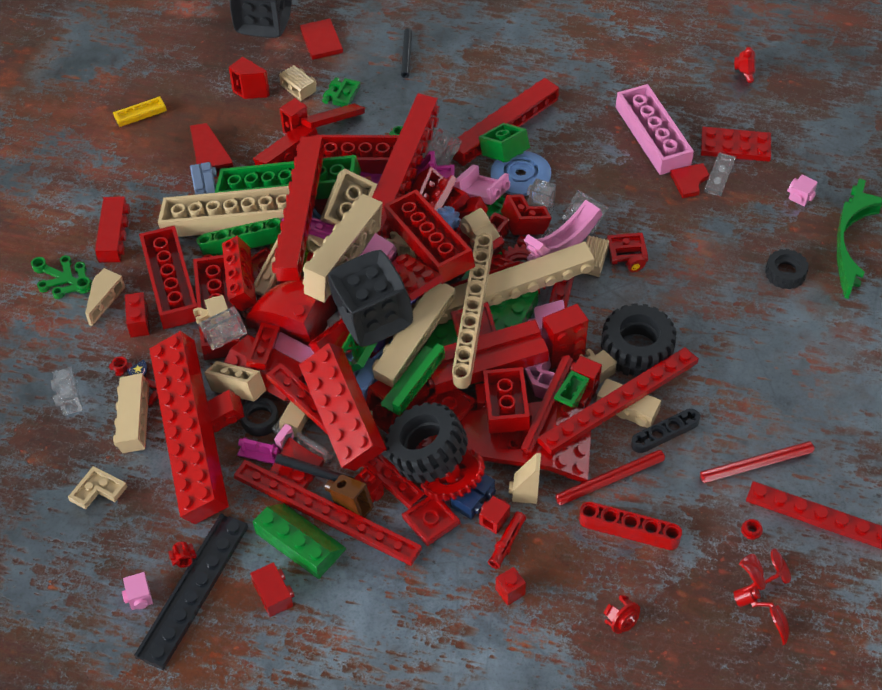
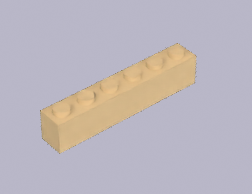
M440 283L425 292L421 299H417L414 304L412 324L393 335L392 342L384 347L381 358L375 360L372 366L375 379L392 388L455 300L454 287L446 283Z

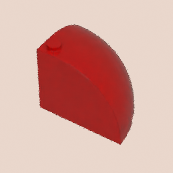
M301 276L299 281H284L267 291L251 308L246 316V322L249 327L259 330L261 323L280 326V332L310 347L308 344L326 330L328 326L327 320L335 313L337 306L333 300L332 293L325 303L304 294V276Z

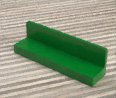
M438 343L433 349L424 346L381 402V406L401 416L402 412L407 409L445 358L444 346Z

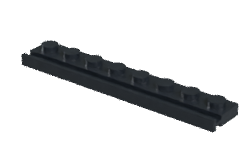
M223 513L219 515L197 551V557L192 559V564L184 572L134 654L136 659L143 660L145 663L164 671L247 531V523L230 516H224Z

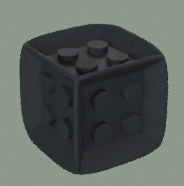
M230 0V11L234 29L236 32L244 35L269 38L280 37L290 17L292 0Z
M375 250L339 265L328 274V282L333 300L338 307L343 322L359 346L364 347L375 344L395 335L412 324L413 311L409 295L400 275L382 250Z

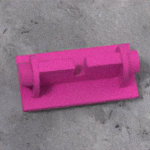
M244 437L239 439L238 446L241 447L237 456L274 464L277 454H280L281 451H279V447H276V444H266Z

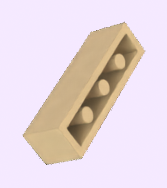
M140 373L120 377L119 386H117V418L114 421L116 434L113 436L114 445L122 453L146 449L149 383L144 375Z

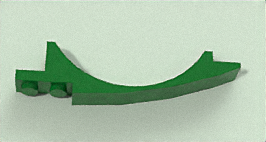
M863 179L858 180L857 186L853 185L850 194L853 198L850 197L848 202H844L837 232V265L843 294L847 299H849L853 286L860 287L861 280L857 277L863 278L865 271L850 257L845 246L844 233L856 221L870 215L879 214L882 206V197L863 193L866 182Z

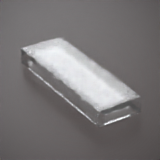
M719 152L704 192L718 196L722 195L734 165L735 156Z

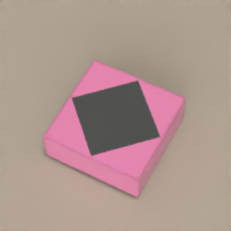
M287 424L283 426L274 438L279 451H282L289 437L294 438L292 427Z

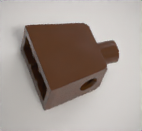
M340 475L336 481L330 479L325 484V490L330 492L335 504L364 518L374 507L367 485L363 482Z

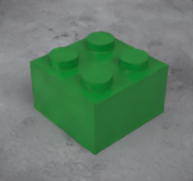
M502 123L479 136L482 155L501 162H509L513 157L523 154L524 151L530 148L527 129L507 123Z

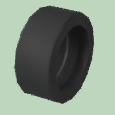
M259 397L254 402L247 401L242 406L245 417L241 418L244 430L253 436H265L272 433L273 426L279 420L277 406L274 402ZM258 410H266L271 413V418L261 424L251 423L248 420L251 413Z

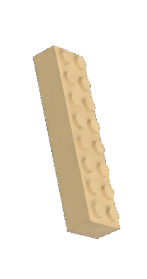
M289 186L163 198L158 225L160 229L175 225L178 237L202 235L272 218H279L282 221L284 218L283 209L287 206L286 195L289 194Z

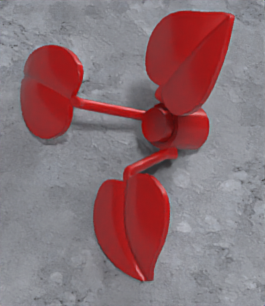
M774 548L771 550V560L777 572L766 580L763 577L762 565L755 554L746 555L740 561L739 565L748 572L754 583L735 590L734 599L739 607L749 604L753 608L757 606L770 607V613L780 633L783 646L787 643L790 632L789 623L783 610L779 605L775 606L772 602H757L761 597L759 590H764L767 583L778 577H781L784 584L791 581V573L787 563L780 552Z

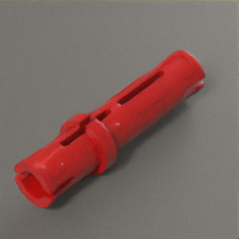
M514 512L500 541L496 542L495 550L488 560V564L492 568H500L506 555L510 554L511 546L527 518L522 512Z

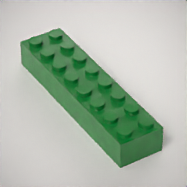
M356 155L323 158L315 200L329 198L337 176L343 169H347L360 176L361 168ZM294 161L220 169L215 193L289 186V182L292 181L291 171L295 168Z

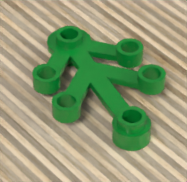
M68 255L60 258L64 272L48 266L43 257H36L31 261L33 271L39 274L47 273L56 277L47 281H39L37 287L40 292H47L50 287L66 283L72 285L53 288L52 294L55 299H61L64 297V294L75 291L81 294L90 292L92 280L86 277L85 272L87 268L84 262H77L74 265L75 271L78 273V278L72 276L70 267L72 261Z

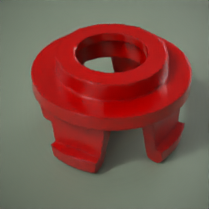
M626 595L619 596V600L624 604L623 608L618 609L608 604L604 611V614L609 618L605 620V623L610 625L612 631L616 634L630 630L639 618L640 606L630 601Z

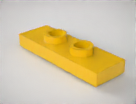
M159 96L113 112V115L119 127L165 112L167 109Z

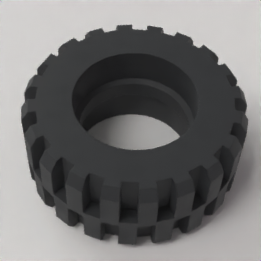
M634 303L631 306L624 305L620 310H614L612 315L610 314L606 318V322L603 325L601 348L617 361L616 371H622L623 375L626 376L630 374L637 377L673 355L677 332L670 318L667 319V314L663 311L659 312V309L654 306L651 308L648 307V304L638 305V303ZM631 334H640L650 338L654 343L643 347L634 346L626 342L623 337Z
M427 402L421 406L418 404L412 406V409H406L400 417L397 416L394 420L395 423L390 425L388 429L389 433L386 434L385 446L388 457L403 477H406L407 480L425 483L426 480L433 482L436 478L441 479L445 477V474L449 471L450 473L454 471L455 466L461 463L462 456H465L468 438L456 414L449 407L439 403L430 404ZM438 435L428 446L415 450L424 439Z

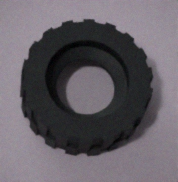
M779 249V251H774L769 256L765 269L766 278L776 287L795 289L805 281L809 264L801 253L795 250ZM778 265H791L796 269V272L794 274L782 273L778 270Z

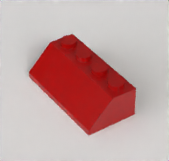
M249 334L230 349L224 363L260 371L266 391L284 401L290 402L281 391L266 379L267 373L282 363L303 383L305 382L299 367L301 362L275 348L272 351L266 370L246 367V360L255 340V337Z

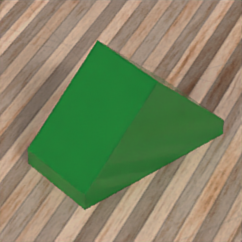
M571 370L554 396V399L570 407H578L590 378Z

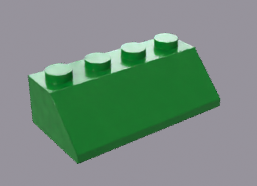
M284 503L266 507L253 520L255 533L317 579H320L346 550L345 546Z

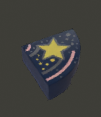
M142 360L127 370L129 375L142 373L146 377L148 368L146 362Z

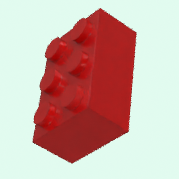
M578 304L543 317L541 336L544 338L549 350L551 369L558 367L562 356L570 355L573 360H578L580 354L585 355L589 320Z
M523 367L483 370L489 434L529 430L530 415Z

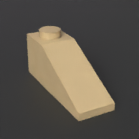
M103 268L95 276L85 312L89 325L93 326L125 289L121 275Z
M536 453L514 473V481L509 483V494H513L512 502L537 504L541 453Z

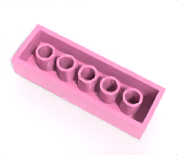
M646 84L617 92L616 109L659 175L669 173L672 169L691 166L693 149L650 86Z

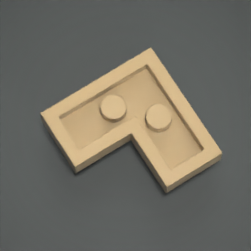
M93 466L68 498L70 502L87 509L98 494L116 502L126 490L127 484Z

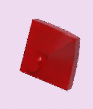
M291 437L287 439L280 453L320 467L325 463L324 458L304 448ZM274 463L269 470L307 489L315 477L314 475Z

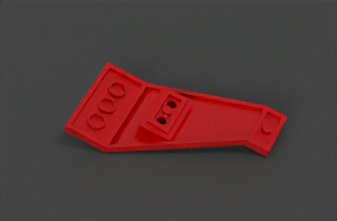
M555 400L540 436L583 409L580 407H570ZM542 401L528 403L530 426ZM486 409L472 410L460 421L468 438L466 447L469 452L471 449L478 452L484 461L523 466L536 453H541L540 469L549 470L581 483L588 480L591 431L552 455L538 443V440L532 453L525 454L521 450V446L529 430L489 434ZM438 435L424 439L416 449L428 446Z

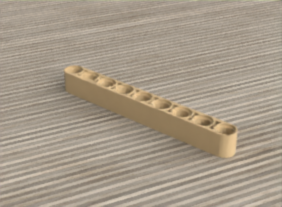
M485 232L478 234L475 238L473 257L476 267L470 269L452 368L453 383L460 389L467 388L472 380L493 254L492 236Z

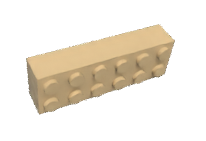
M362 194L358 200L356 199L353 202L351 209L344 213L341 222L334 226L330 236L325 237L323 245L315 250L312 259L305 263L303 267L304 294L325 303L331 295L328 274L339 265L362 254L374 234H377L381 228L383 202L365 194Z

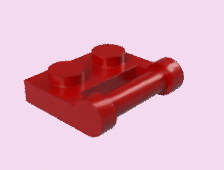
M643 232L607 235L606 240H609L608 250L611 265L627 262L634 255H641L648 262V252ZM640 251V253H638V254H627V255H617V254H616V253Z

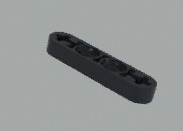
M686 409L633 435L631 447L637 453L647 452L696 428L700 421V414L695 409ZM674 423L677 424L680 428L678 430H673L669 427V425ZM658 431L662 433L663 436L661 438H656L652 435V433Z

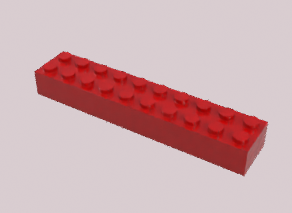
M420 93L417 94L372 198L383 202L381 228L377 234L386 240L389 239L388 235L390 232H393L394 228L388 223L384 205L410 192L412 187L411 181L416 178L417 167L421 166L423 161L422 155L427 152L428 141L432 140L433 129L437 128L439 118H437L440 106H437L438 98Z
M179 331L149 348L180 517L193 524H197L228 508L229 505L195 340Z

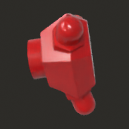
M747 47L746 50L740 53V56L735 57L734 65L735 70H740V73L745 75L748 83H753V75L756 72V54L751 47Z

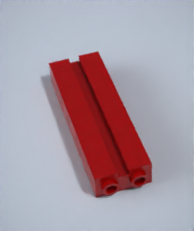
M536 319L480 335L471 384L483 381V370L523 367L524 369L549 361V350L544 338L541 336ZM457 343L444 346L445 358L427 381L429 388H433L436 395L457 389L453 383L452 374Z

